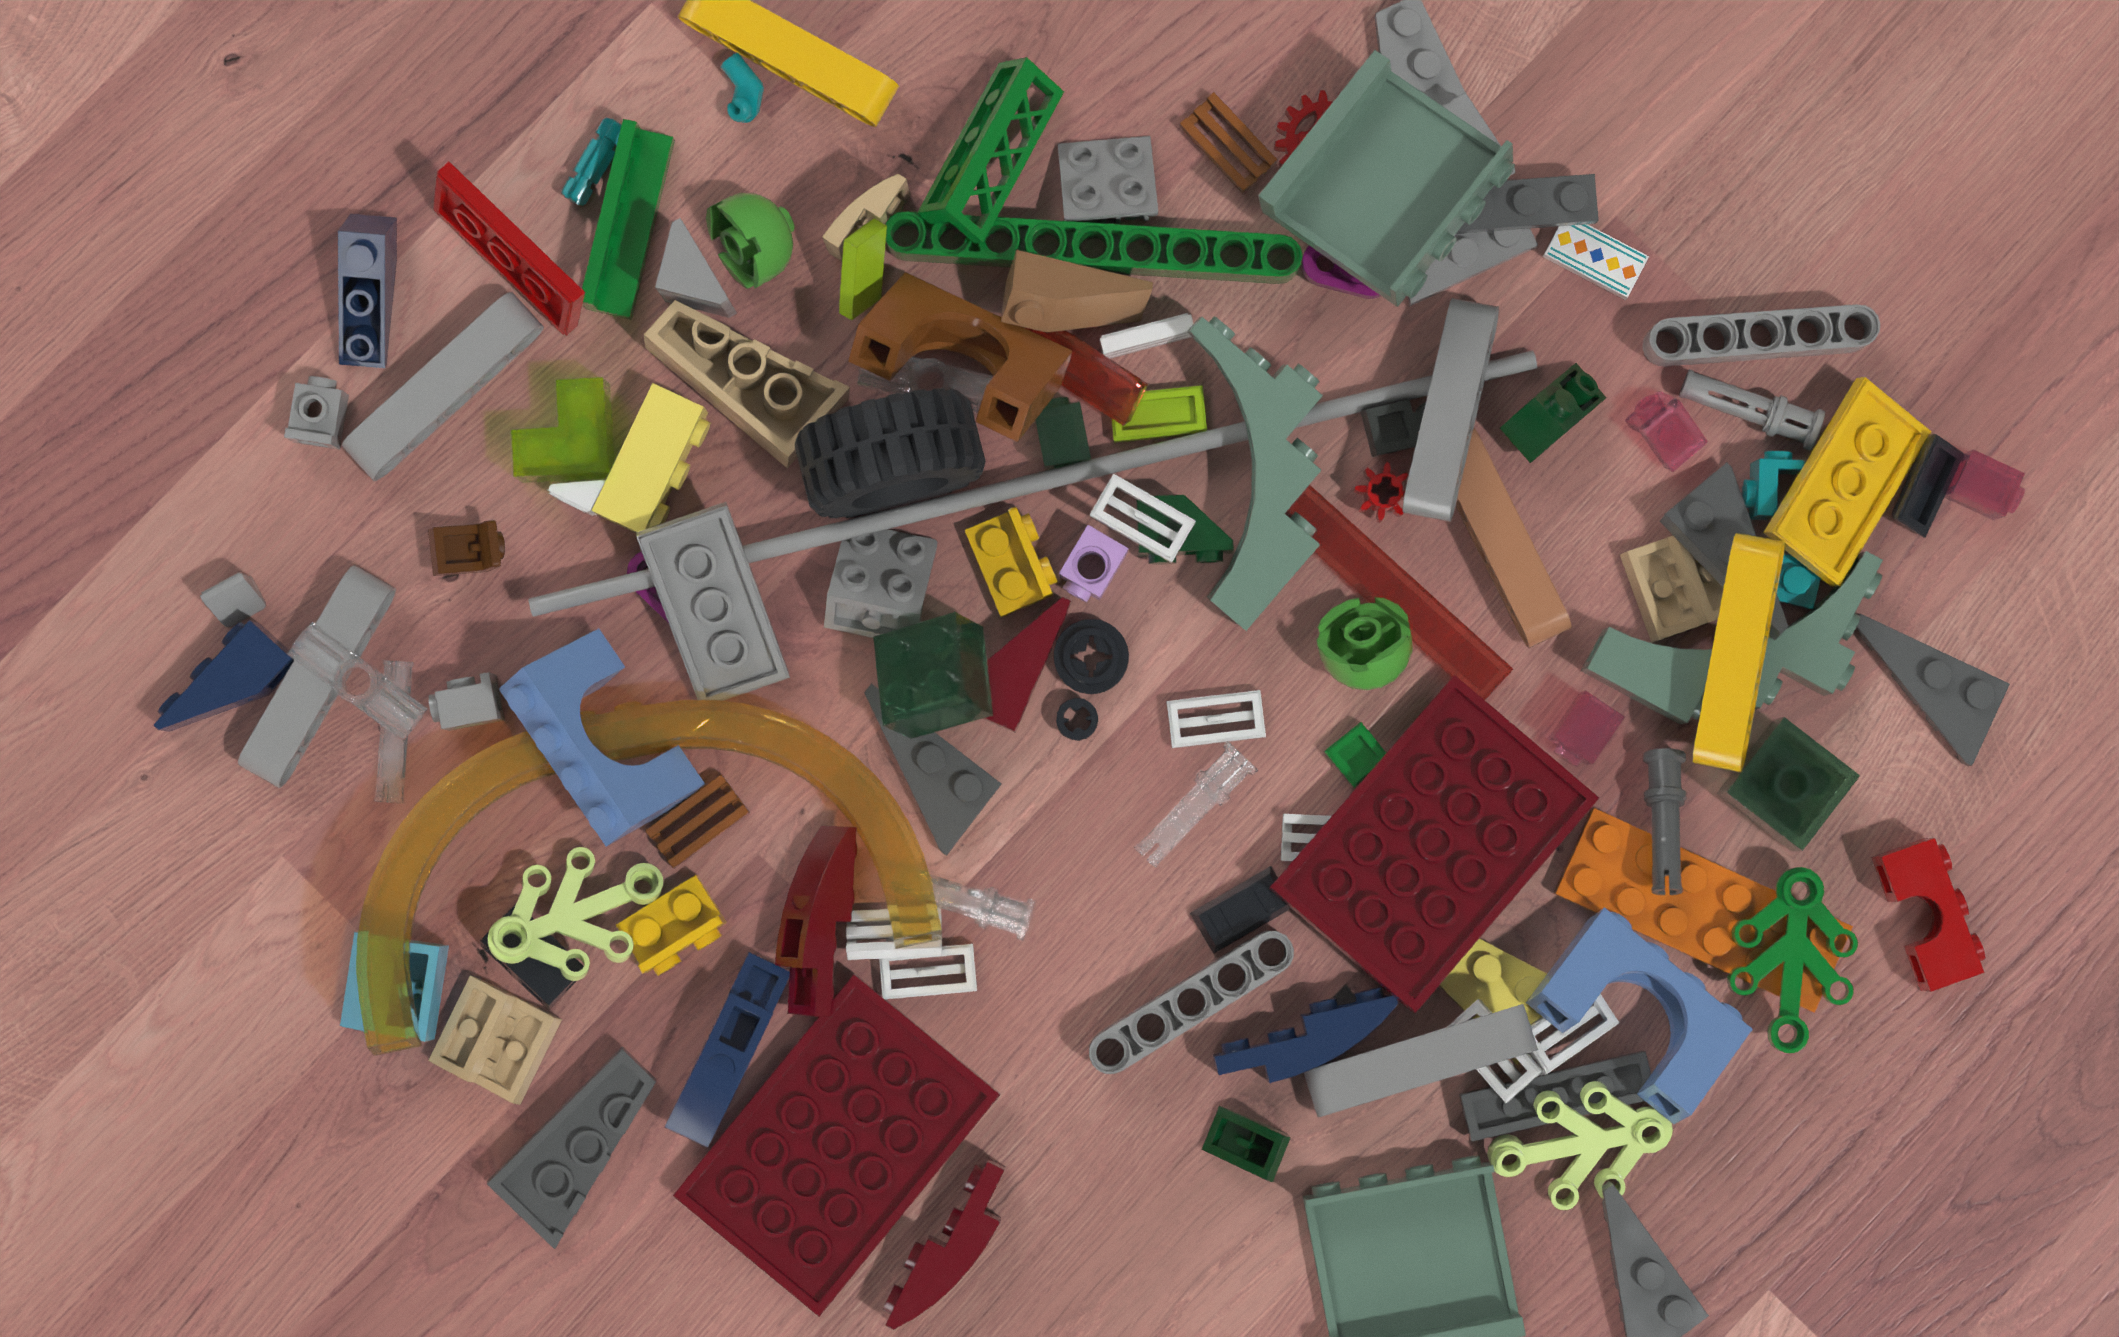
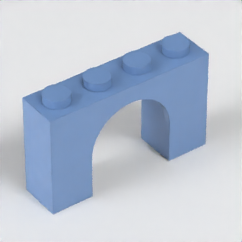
M598 628L522 667L499 690L534 740L538 749L556 772L563 786L573 797L591 827L607 847L681 804L705 783L679 745L645 764L631 766L615 762L606 757L590 741L581 722V699L602 688L625 668Z
M1604 907L1587 920L1526 1003L1559 1031L1564 1033L1580 1022L1607 984L1628 982L1641 986L1652 993L1659 1000L1668 1016L1670 1042L1666 1054L1637 1095L1672 1124H1676L1692 1115L1750 1034L1752 1028L1742 1021V1015L1737 1009L1727 1003L1719 1002L1708 993L1704 983L1691 973L1683 972L1669 961L1668 954L1660 946L1652 942H1646L1636 934L1626 918L1616 912H1610Z

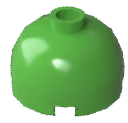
M741 192L707 208L706 222L711 241L720 237L721 243L727 252H721L718 256L731 276L739 284L747 289L754 286L755 289L784 271L791 259L793 249L791 232L795 229L792 217L784 207H777L770 199L759 194Z
M1374 597L1375 603L1360 604L1359 598L1347 600L1333 607L1319 623L1318 629L1320 634L1317 639V646L1320 658L1330 675L1339 683L1351 689L1371 690L1382 688L1395 681L1408 665L1413 651L1408 616L1398 604L1388 599Z

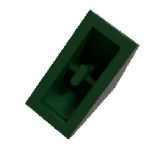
M1219 1106L1201 1150L1273 1183L1290 1141V1136L1281 1130Z

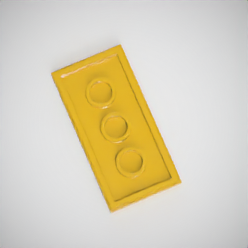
M1866 377L1856 378L1763 533L1771 539L1784 541V550L1831 587L1841 586L1932 431Z

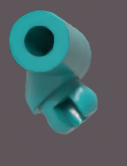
M735 53L721 65V69L735 85L732 103L727 105V113L735 122L749 123L760 112L764 85L741 55Z

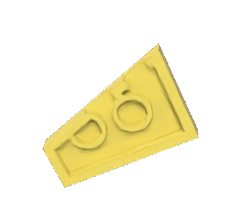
M1479 938L1439 986L1464 1011L1477 999H1481L1492 1013L1524 1004L1531 1025L1542 1016L1526 1002L1547 973ZM1476 1014L1472 1019L1479 1018L1480 1016ZM1511 1058V1060L1516 1065H1518L1519 1061L1517 1060V1058Z

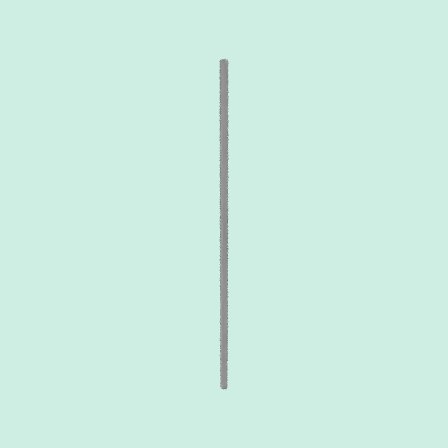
M1527 351L1489 361L1485 381L1537 369L1534 351ZM1432 375L1317 403L1296 428L1359 413L1378 406L1428 396ZM1240 422L743 545L749 563L1246 441L1248 440L1245 422ZM649 569L529 598L528 601L532 616L535 617L652 588L655 585Z

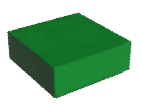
M1359 722L1323 751L1353 788L1364 780L1386 754L1385 750L1362 722Z

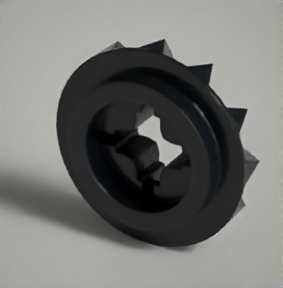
M1085 619L1073 623L1062 632L1055 645L1054 664L1059 677L1068 687L1080 693L1092 695L1112 689L1123 678L1128 667L1129 651L1124 637L1114 626L1102 620ZM1091 636L1094 637L1097 652L1112 655V659L1097 662L1096 670H1093V677H1089V670H1086L1085 662L1078 661V659H1070V655L1086 652L1089 637Z

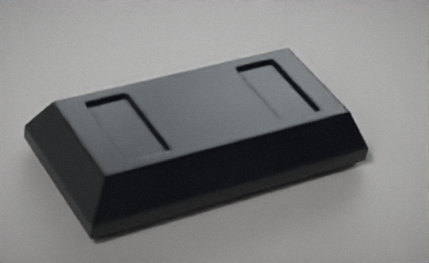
M1937 434L1929 436L1925 440L1891 513L1893 518L1919 536L1926 538L1964 453Z
M1272 866L1190 913L1213 954L1292 909L1269 889L1278 879Z

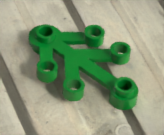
M1795 867L1785 871L1776 883V898L1751 919H1742L1736 922L1731 932L1732 939L1738 946L1752 948L1761 942L1765 930L1787 915L1786 934L1746 967L1740 966L1732 969L1727 977L1728 987L1733 993L1743 996L1750 995L1757 989L1759 981L1783 962L1778 1017L1770 1022L1767 1036L1770 1044L1776 1050L1784 1053H1796L1802 1050L1809 1039L1808 1027L1799 1018L1803 964L1822 985V995L1827 1002L1835 1005H1844L1852 999L1854 994L1852 983L1847 978L1837 974L1806 936L1807 919L1809 917L1827 937V949L1836 957L1845 958L1853 955L1858 947L1857 937L1852 931L1844 929L1822 903L1824 896L1823 882L1814 871L1804 867ZM1796 882H1802L1807 889L1806 896L1801 900H1796L1791 894V888ZM1746 924L1751 925L1755 930L1754 939L1748 943L1742 941L1739 936L1740 929ZM1840 934H1845L1850 941L1849 948L1844 952H1839L1834 945L1835 938ZM1741 972H1746L1751 978L1750 986L1745 990H1740L1735 984V978ZM1840 981L1844 984L1846 991L1841 999L1836 1000L1830 994V987L1833 983ZM1785 1024H1789L1794 1030V1036L1789 1042H1782L1778 1036L1780 1027Z

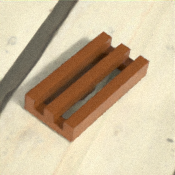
M1215 92L1179 124V127L1242 194L1277 163L1278 159ZM1214 109L1263 162L1258 166L1208 112ZM1201 120L1250 174L1244 178L1196 128L1195 124Z
M721 774L645 831L653 839L660 852L667 858L671 867L675 869L749 814L750 811ZM719 789L723 791L724 796L665 839L662 836L661 832L714 792ZM730 803L734 806L736 810L679 853L676 854L671 848L673 845Z

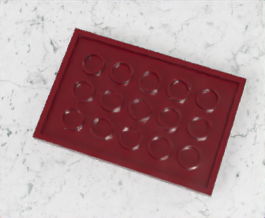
M1454 675L1269 889L1415 1014L1586 815L1599 797Z
M854 974L832 1000L831 1017L817 1018L673 1196L820 1317L1001 1094Z

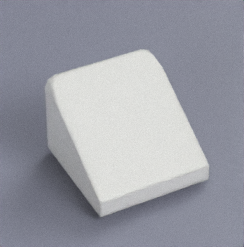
M606 480L551 484L548 491L556 499L591 516H597L591 510Z

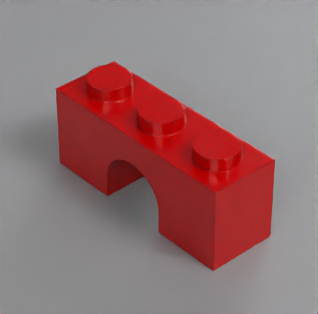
M1923 838L1871 857L1888 902H1899L1916 896L1922 899L1931 910L1932 925L1927 935L1919 941L1904 946L1919 989L1932 992L1985 973L1981 961L1986 959L1985 951L1977 934H1970L1964 918V916L1969 915L1968 905L1959 888L1954 890L1948 872L1952 870V862L1943 844L1937 845L1935 838Z

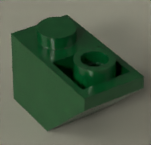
M1575 363L1505 422L1500 429L1531 463L1607 397L1598 388L1593 377L1585 373Z
M1185 495L1154 496L1196 521L1176 556L1195 555V563H1218L1224 561L1223 554H1232L1234 550L1233 539ZM1136 500L1137 510L1173 531L1179 532L1182 525ZM1137 522V531L1169 549L1172 541ZM1138 544V557L1148 556V564L1164 565L1177 563L1176 557L1170 563Z

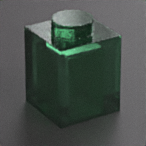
M1069 397L1051 399L1035 420L1045 471L1091 460L1080 402L1070 403Z

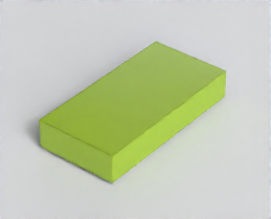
M875 218L843 240L839 313L850 320L855 319L880 300L882 295L887 225Z
M1203 385L1109 395L1114 443L1188 436L1207 431Z

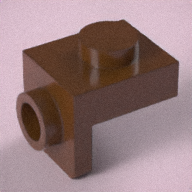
M495 520L484 521L480 524L432 527L428 529L433 576L483 573L501 566V559L505 555V541L502 532L497 531Z

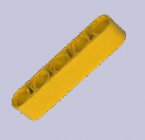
M686 0L677 16L684 24L735 53H739L744 58L872 127H877L899 88V85L893 79L751 0Z
M1736 533L1734 536L1693 751V763L1737 772H1741L1743 769L1783 563L1784 541Z

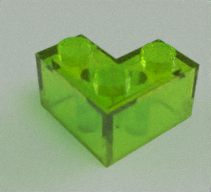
M603 377L556 380L558 427L511 430L513 477L522 483L607 478L614 464L610 384Z

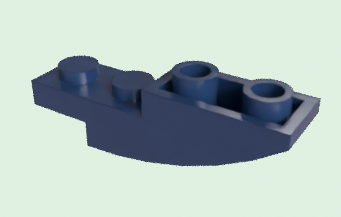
M750 952L747 954L664 1128L706 1148L709 1146L770 1022L773 1011L790 977V971L775 966V964Z
M1383 987L1355 993L1357 1002L1338 1006L1336 998L1310 1003V1013L1300 1015L1304 1029L1303 1034L1296 1035L1295 1027L1267 1033L1268 1042L1250 1046L1249 1038L1222 1043V1052L1213 1054L1217 1074L1223 1075L1264 1065L1267 1081L1273 1083L1309 1071L1343 1054L1363 1040L1398 1005L1397 998L1392 994L1384 995Z

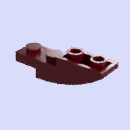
M821 826L808 845L789 888L782 912L775 957V966L790 967L787 1014L831 1017V1002L834 996V954L837 947L835 936L836 921L851 922L852 907L855 901L853 885L855 859L857 856V827Z
M988 1158L984 1168L975 1164L963 1188L964 1191L971 1195L963 1211L956 1207L953 1208L941 1232L949 1236L947 1243L932 1235H929L925 1245L917 1241L915 1242L903 1266L910 1270L911 1273L903 1288L894 1284L882 1309L890 1314L885 1326L894 1330L922 1314L946 1295L974 1265L1001 1222V1217L986 1210V1207L1006 1166Z

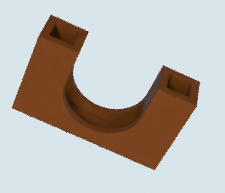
M905 272L858 324L848 362L891 381L907 361L919 352L942 349L967 355L984 365L993 375V378L986 386L975 422L1018 442L1061 388L1073 351L1021 326L1001 322L1000 316Z

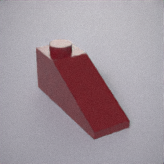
M1064 597L1060 598L984 662L978 674L969 671L958 696L966 700L962 708L964 711L1016 733L1070 608L1071 600Z

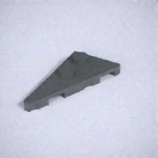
M1727 462L1665 513L1660 520L1667 530L1723 588L1735 534L1756 536L1733 469ZM1777 595L1769 632L1774 641L1788 628Z
M1857 614L1860 616V620L1856 628L1859 630L1863 641L1871 651L1874 650L1892 672L1891 676L1914 705H1918L1926 715V720L1934 730L1939 731L1957 753V759L1966 766H1972L2010 684L1863 614Z
M871 683L864 692L940 851L947 856L1002 783Z
M1608 1181L1602 1186V1206L1604 1219L1608 1223L1612 1248L1610 1256L1615 1287L1619 1292L1620 1303L1618 1306L1621 1321L1624 1323L1625 1336L1682 1337L1709 1315L1616 1187Z

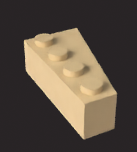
M676 300L644 334L645 348L786 468L797 458L795 441L799 431L803 430V427L808 423L816 422L817 418L837 412L849 398V386L837 380L832 381L814 372L813 368L797 360L794 362L770 350L769 346L755 339L752 341L730 330V327Z

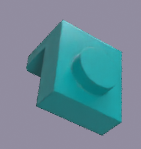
M1766 451L1764 452V459L1759 458L1750 463V479H1745L1742 486V497L1746 508H1749L1750 520H1768L1774 516L1777 511L1778 474H1799L1806 462L1805 460H1793V452Z

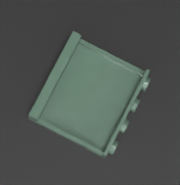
M1374 50L1258 195L1261 210L1265 215L1398 307L1406 296L1412 299L1421 290L1428 276L1425 272L1435 259L1441 262L1448 256L1457 240L1454 235L1465 222L1470 225L1478 218L1486 204L1484 197L1492 187L1500 188L1508 180L1515 167V164L1512 163L1513 144L1506 140L1500 146L1393 73L1390 60Z
M1479 1155L1452 1160L1453 1168L1434 1171L1433 1164H1426L1405 1169L1406 1177L1387 1180L1386 1173H1377L1359 1177V1186L1341 1189L1340 1182H1329L1312 1186L1313 1194L1303 1196V1202L1329 1337L1526 1336L1523 1318L1518 1312L1492 1173L1495 1172L1494 1166L1490 1162L1481 1163Z

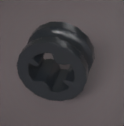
M1073 698L1060 706L1057 712L1056 723L1064 737L1070 740L1081 741L1087 739L1095 732L1098 726V714L1091 702L1081 698ZM1082 707L1087 709L1090 716L1086 717V720L1091 721L1088 729L1084 731L1078 727L1073 732L1069 731L1064 723L1069 722V719L1064 718L1066 711L1069 708L1076 712Z

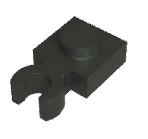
M1410 399L1362 411L1361 416L1371 456L1376 457L1416 447L1426 402L1421 404L1415 412L1412 411Z

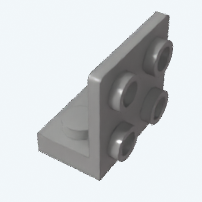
M888 529L842 540L827 593L824 628L916 647L923 603L938 542L935 539Z

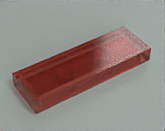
M1025 328L1073 351L1061 384L1063 387L1122 426L1131 421L1148 383L1067 330L1042 332Z

